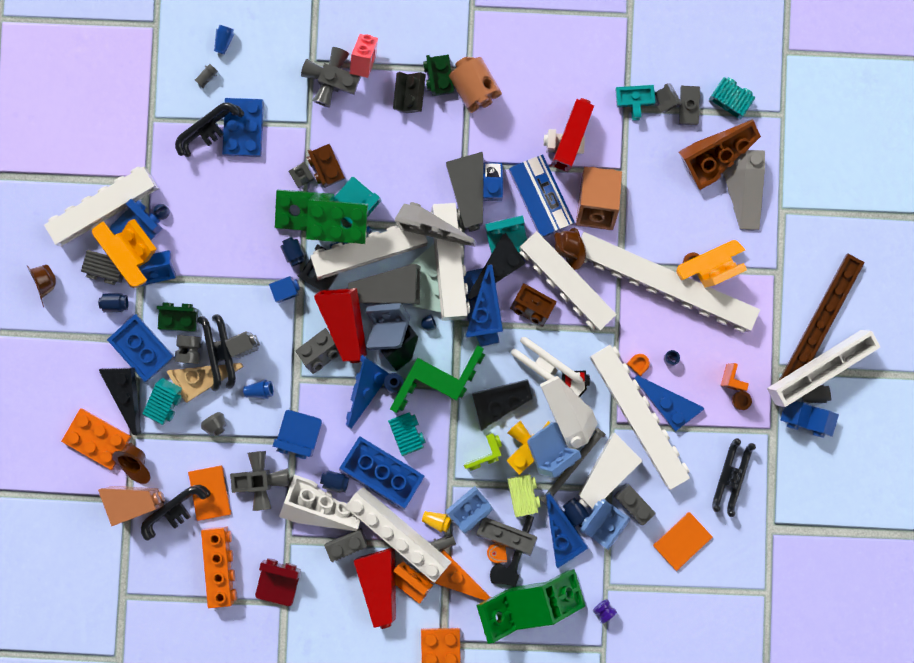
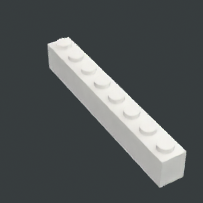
M610 344L589 356L665 486L671 490L690 479L688 475L690 470L685 463L680 462L678 458L680 454L675 446L671 447L668 441L670 439L665 429L661 430L658 425L660 423L658 416L655 412L651 413L648 408L650 406L649 401L645 396L642 397L638 391L640 386L635 379L632 380L629 373L631 372L626 363L622 364L618 358L621 356L618 349Z

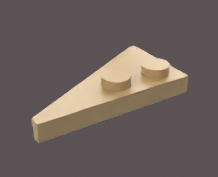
M233 363L235 372L244 367L242 363ZM225 364L219 365L221 381L228 377ZM211 366L166 371L172 382L182 387L180 394L186 403L204 393L213 385Z

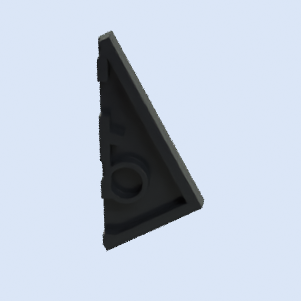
M506 233L502 235L467 297L469 301L479 294L487 265L492 264L496 284L526 264Z
M135 367L99 369V373L132 435L141 434Z

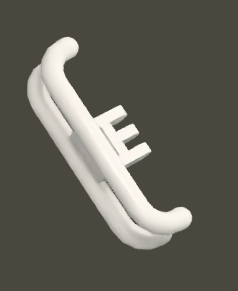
M521 337L520 342L539 355L536 362L517 349L511 351L512 356L547 381L554 378L558 370H560L577 384L583 382V378L527 337Z

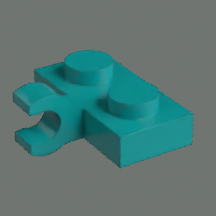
M654 85L615 88L617 108L632 107V121L640 120L641 106L655 105Z

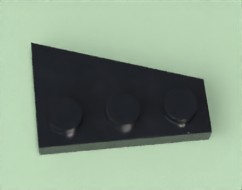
M528 379L472 393L481 431L495 421L500 420L509 412L514 411L533 399Z

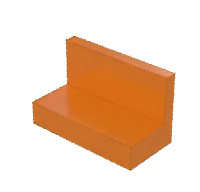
M726 364L720 386L737 391H747L749 383L734 379L738 364Z
M404 561L394 569L396 586L420 604L433 587V584Z

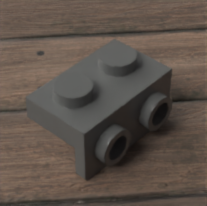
M326 328L295 350L305 367L312 374L321 370L323 366L339 355L332 336Z

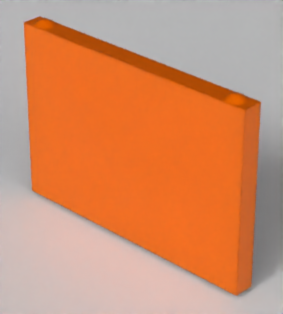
M222 465L188 472L191 486H205L211 493L210 497L204 500L200 499L196 494L192 495L197 521L231 515Z
M688 512L653 546L677 571L713 536Z

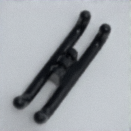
M229 102L218 105L177 137L175 141L176 152L179 156L190 157L189 144L199 135L207 146L212 145L208 137H211L216 142L218 138L215 132L219 137L224 136L217 122L230 112L234 116L243 117L244 111L239 106Z
M219 314L212 316V321L217 323L220 341L214 342L208 319L205 316H200L197 322L202 324L213 375L211 389L212 391H218L221 387L218 363L225 360L228 375L226 388L231 389L235 385L236 376L233 360L225 343L228 336L224 320Z
M735 438L730 444L712 502L713 511L719 512L721 510L720 502L725 485L733 487L727 506L729 517H734L736 514V502L751 454L756 449L754 443H749L743 453L739 469L731 467L736 450L741 444L739 438Z
M202 485L191 486L147 517L141 525V535L144 540L149 541L156 536L153 525L163 516L166 517L174 529L178 527L175 519L180 524L185 522L181 515L187 520L191 518L182 502L193 494L198 495L200 499L204 500L210 497V491Z

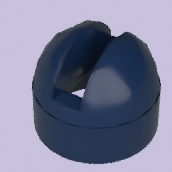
M158 204L154 207L153 213L158 219L164 220L169 216L170 210L166 205ZM164 207L165 210H163V211H161V212H159V213L157 214V211H159L160 209H162V208Z
M431 314L422 319L421 326L424 330L431 331L437 328Z
M670 350L664 355V362L667 366H675L680 361V355L675 350Z

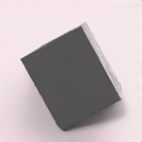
M671 83L665 84L662 89L655 92V96L660 103L657 106L660 113H666L682 104Z

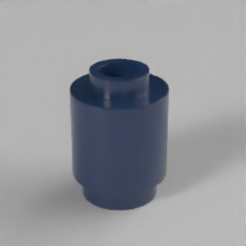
M290 237L282 241L283 245L280 248L291 267L305 261V254L298 239Z
M122 293L102 294V297L98 300L99 309H102L103 313L128 310V296Z
M398 373L388 374L384 380L385 390L390 394L399 393L404 383L402 376ZM397 380L398 383L393 386L390 384V381Z
M330 470L322 473L320 484H323V489L337 493H345L349 483V478L345 477V474Z
M575 497L562 506L564 513L574 526L582 527V522L590 516Z

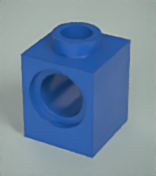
M291 276L269 284L276 303L299 296L298 291L301 290L297 279L294 280Z

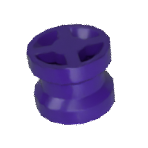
M608 599L600 602L592 610L596 615H599L602 624L609 621L617 613L616 609L610 606Z

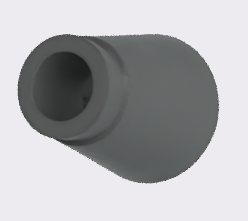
M824 384L818 386L802 396L803 403H827V401H831L830 387L824 386Z

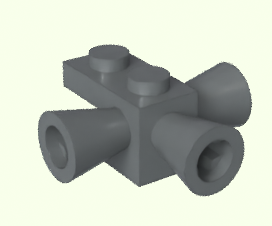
M332 47L329 64L324 63L323 68L309 59L305 60L301 70V77L318 79L321 86L313 98V102L330 108L333 91L338 92L341 90L355 95L361 76L350 74L349 71L341 69L349 56V52L338 47Z
M266 451L248 452L252 471L230 474L232 493L254 492L252 511L272 509L266 490L271 489V486L290 487L288 468L270 473V469L264 470Z

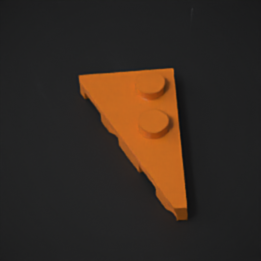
M445 550L441 551L451 561V564L436 580L435 584L485 601L491 598ZM422 572L419 573V574H420L421 576H423L426 580H428L429 582H432V581H431L427 576H425Z

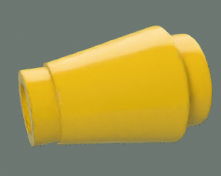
M425 511L422 517V522L441 533L442 531H448L452 520L448 517V514Z

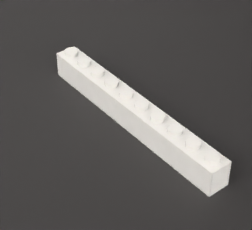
M586 232L582 233L581 239L586 250L584 263L587 261L594 264V268L604 271V269L609 270L612 276L619 279L625 277L629 279L628 282L638 287L643 285L647 287L646 291L650 293H661L664 295L663 298L668 301L674 302L677 300L682 303L681 306L689 310L695 308L699 310V314L709 318L711 315L717 318L716 321L720 324L727 325L729 323L734 326L736 331L741 333L752 331L760 309L711 287H704L703 284L690 278L681 280L677 272Z

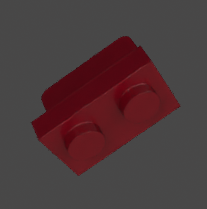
M271 558L263 560L259 568L261 573L255 597L291 606L294 601L301 569L297 568L295 564L286 563L284 565L278 563V560Z

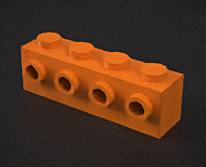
M228 526L205 528L201 530L207 606L208 608L232 606L234 601L237 600L236 589H233L235 571L231 569V562H233V551L229 547V542L232 541L231 531H228Z

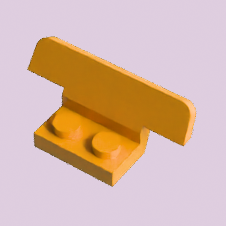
M135 219L128 221L123 231L116 235L111 232L104 221L94 227L92 235L130 287L136 288L145 284L147 279L138 267L147 263L157 248Z
M731 240L680 264L676 272L681 280L696 274L704 287L715 286L747 270L744 263L736 264L731 258L745 251V249L738 241Z

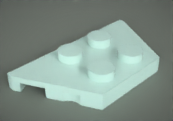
M432 244L409 264L421 266L420 304L412 305L420 309L441 312L434 244Z

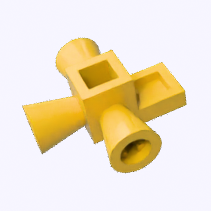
M521 420L507 432V434L521 443L520 448L506 460L519 475L534 462L527 441L535 435L532 434L530 436ZM547 421V423L545 424L544 427H546L547 425H549L550 422Z

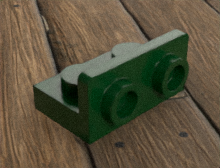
M449 54L434 57L426 55L427 61H423L424 72L429 74V79L426 80L427 91H431L432 96L454 93V86L449 78L451 73Z
M162 302V306H157V310H159L157 329L197 332L199 309L193 308V304L182 303L181 307H174V303Z

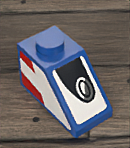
M483 163V201H502V163Z

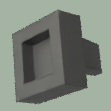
M305 161L288 171L298 188L315 179Z

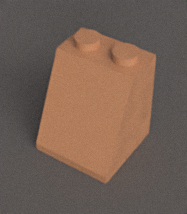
M584 166L581 177L576 226L606 230L614 229L620 207L622 171Z
M109 486L98 490L111 527L164 506L165 502L164 494L162 491L159 492L158 488Z

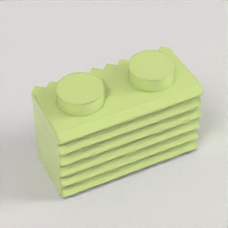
M530 474L507 478L515 517L538 513L537 508H540L541 505L539 496L535 497L534 489L537 488L535 477L531 478Z

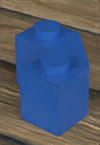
M794 401L784 407L780 421L787 423L786 427L798 430L800 427L813 431V435L824 438L825 435L833 437L839 414L813 407L803 402Z

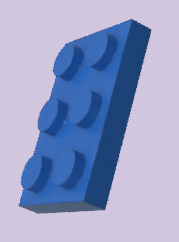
M225 98V103L229 102L239 106L244 111V116H234L230 112L224 117L222 154L224 156L261 157L264 100Z
M137 314L133 315L107 339L131 367H135V372L144 382H148L175 357Z

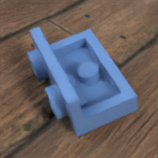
M474 486L450 506L446 513L458 525L460 530L466 533L472 530L481 519L486 518L493 510V507Z

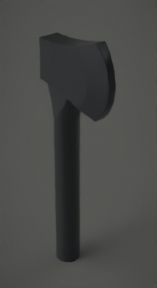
M527 515L522 531L530 532L534 516ZM514 552L508 568L501 563H496L490 571L491 583L516 587L520 575L517 574L518 564L522 553Z

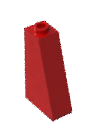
M580 98V100L576 99L550 166L567 173L571 169L595 106L591 104V101Z
M357 288L318 292L314 295L315 301L342 360L350 361V363L361 362L360 358L362 355H367Z
M393 547L360 556L353 560L374 628H388L392 626L391 623L396 619L395 549Z

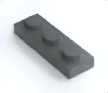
M487 517L482 519L476 533L478 537L531 556L538 539L535 535Z

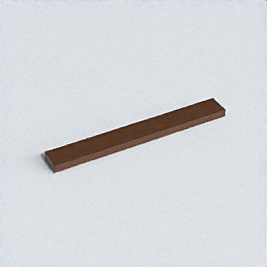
M849 253L845 255L779 380L814 359L865 263L864 261Z

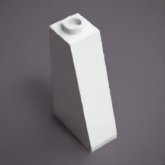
M616 433L610 435L578 493L581 497L579 502L586 509L589 506L593 509L598 501L605 499L643 461Z

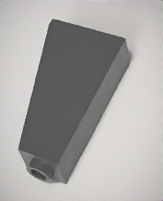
M483 152L446 162L447 172L460 211L464 230L469 229V232L479 230L480 226L483 225Z
M411 264L348 283V288L346 289L357 288L359 304H420L421 266Z

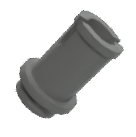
M210 63L208 66L205 65L206 68L194 79L202 88L214 75L217 76L218 70Z
M453 534L437 540L434 538L431 545L438 551L456 546Z

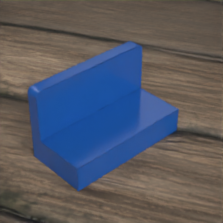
M170 250L154 253L147 263L138 267L147 279L146 283L141 286L176 278V273L171 263Z

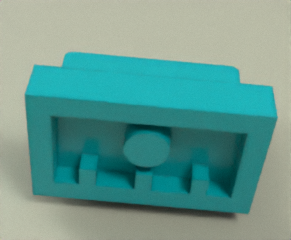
M351 177L334 197V201L368 204L367 217L382 201L375 192L372 193L355 177ZM345 217L344 219L352 225V220Z
M523 215L485 224L491 254L504 233L508 235L517 251L521 252L519 247L527 240Z

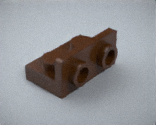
M330 143L313 151L311 149L307 150L309 156L306 158L310 166H314L317 171L314 176L318 184L322 183L324 188L345 179Z
M523 283L510 309L517 315L529 319L533 324L543 327L557 301Z

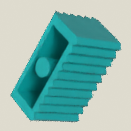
M723 77L709 97V100L741 120L756 97L753 96L751 90L739 87L734 79Z
M161 378L156 382L142 415L161 425H164L167 421L170 422L175 415V411H173L175 405L178 406L182 399V395H180L182 387L165 380V378Z
M408 412L388 420L401 456L424 448L423 444L426 441L423 433H418L416 426L419 423L415 414L411 415Z

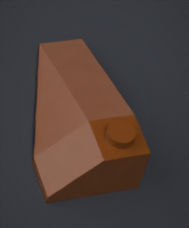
M752 119L699 140L678 153L698 189L701 190L716 182L721 177V174L728 167H731L734 161L742 153L744 154L761 135Z

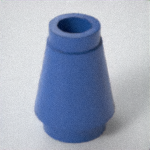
M219 25L215 34V52L225 55L234 36V29Z
M263 380L244 386L243 392L246 398L268 399L270 396H273L274 390L271 381Z

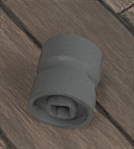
M177 335L176 346L179 349L175 351L174 362L200 364L201 353L198 352V349L201 348L202 337Z

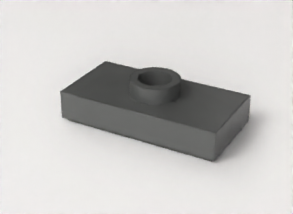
M681 85L680 101L682 104L679 105V124L698 125L700 86Z

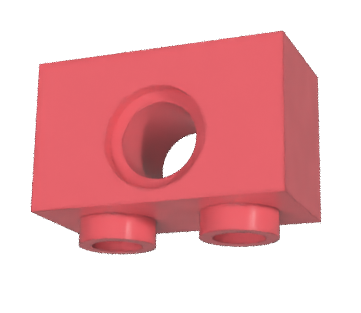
M359 34L351 54L350 74L369 77L376 59L377 37Z

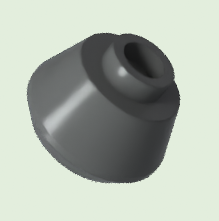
M216 412L201 422V429L209 435L214 434L218 436L225 431V416L221 412Z

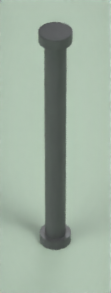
M599 428L595 429V434L580 451L581 458L573 466L564 470L546 494L548 492L552 496L556 494L600 438L605 437L606 434ZM545 494L543 497L541 496L539 499L547 505Z

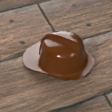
M571 228L569 231L555 233V250L566 259L567 263L574 270L580 269L585 261L586 250L578 229Z
M45 264L31 269L26 265L37 286L44 308L42 298L54 289L56 285L55 275L49 265Z
M128 443L121 451H115L112 454L113 460L132 480L140 484H147L150 481V473L144 466L146 455L134 444Z

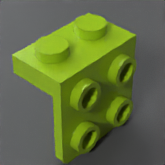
M493 432L486 434L492 453L464 463V468H469L472 471L480 468V463L487 461L488 464L499 461L498 457L502 456L499 447H502L499 436H494Z

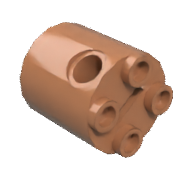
M467 56L455 63L457 68L450 73L449 78L469 113L475 112L480 106L483 108L488 107L493 103L492 99L502 95L499 86L482 57L474 58Z

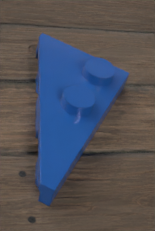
M492 264L487 265L466 337L503 332Z
M364 355L360 358L362 362L361 370L356 375V383L351 395V401L353 402L351 411L347 412L346 425L351 429L384 384L385 377L390 374Z
M638 375L633 378L675 432L704 410L703 406Z
M548 492L546 494L555 563L556 567L559 568L587 550L588 545L552 494Z

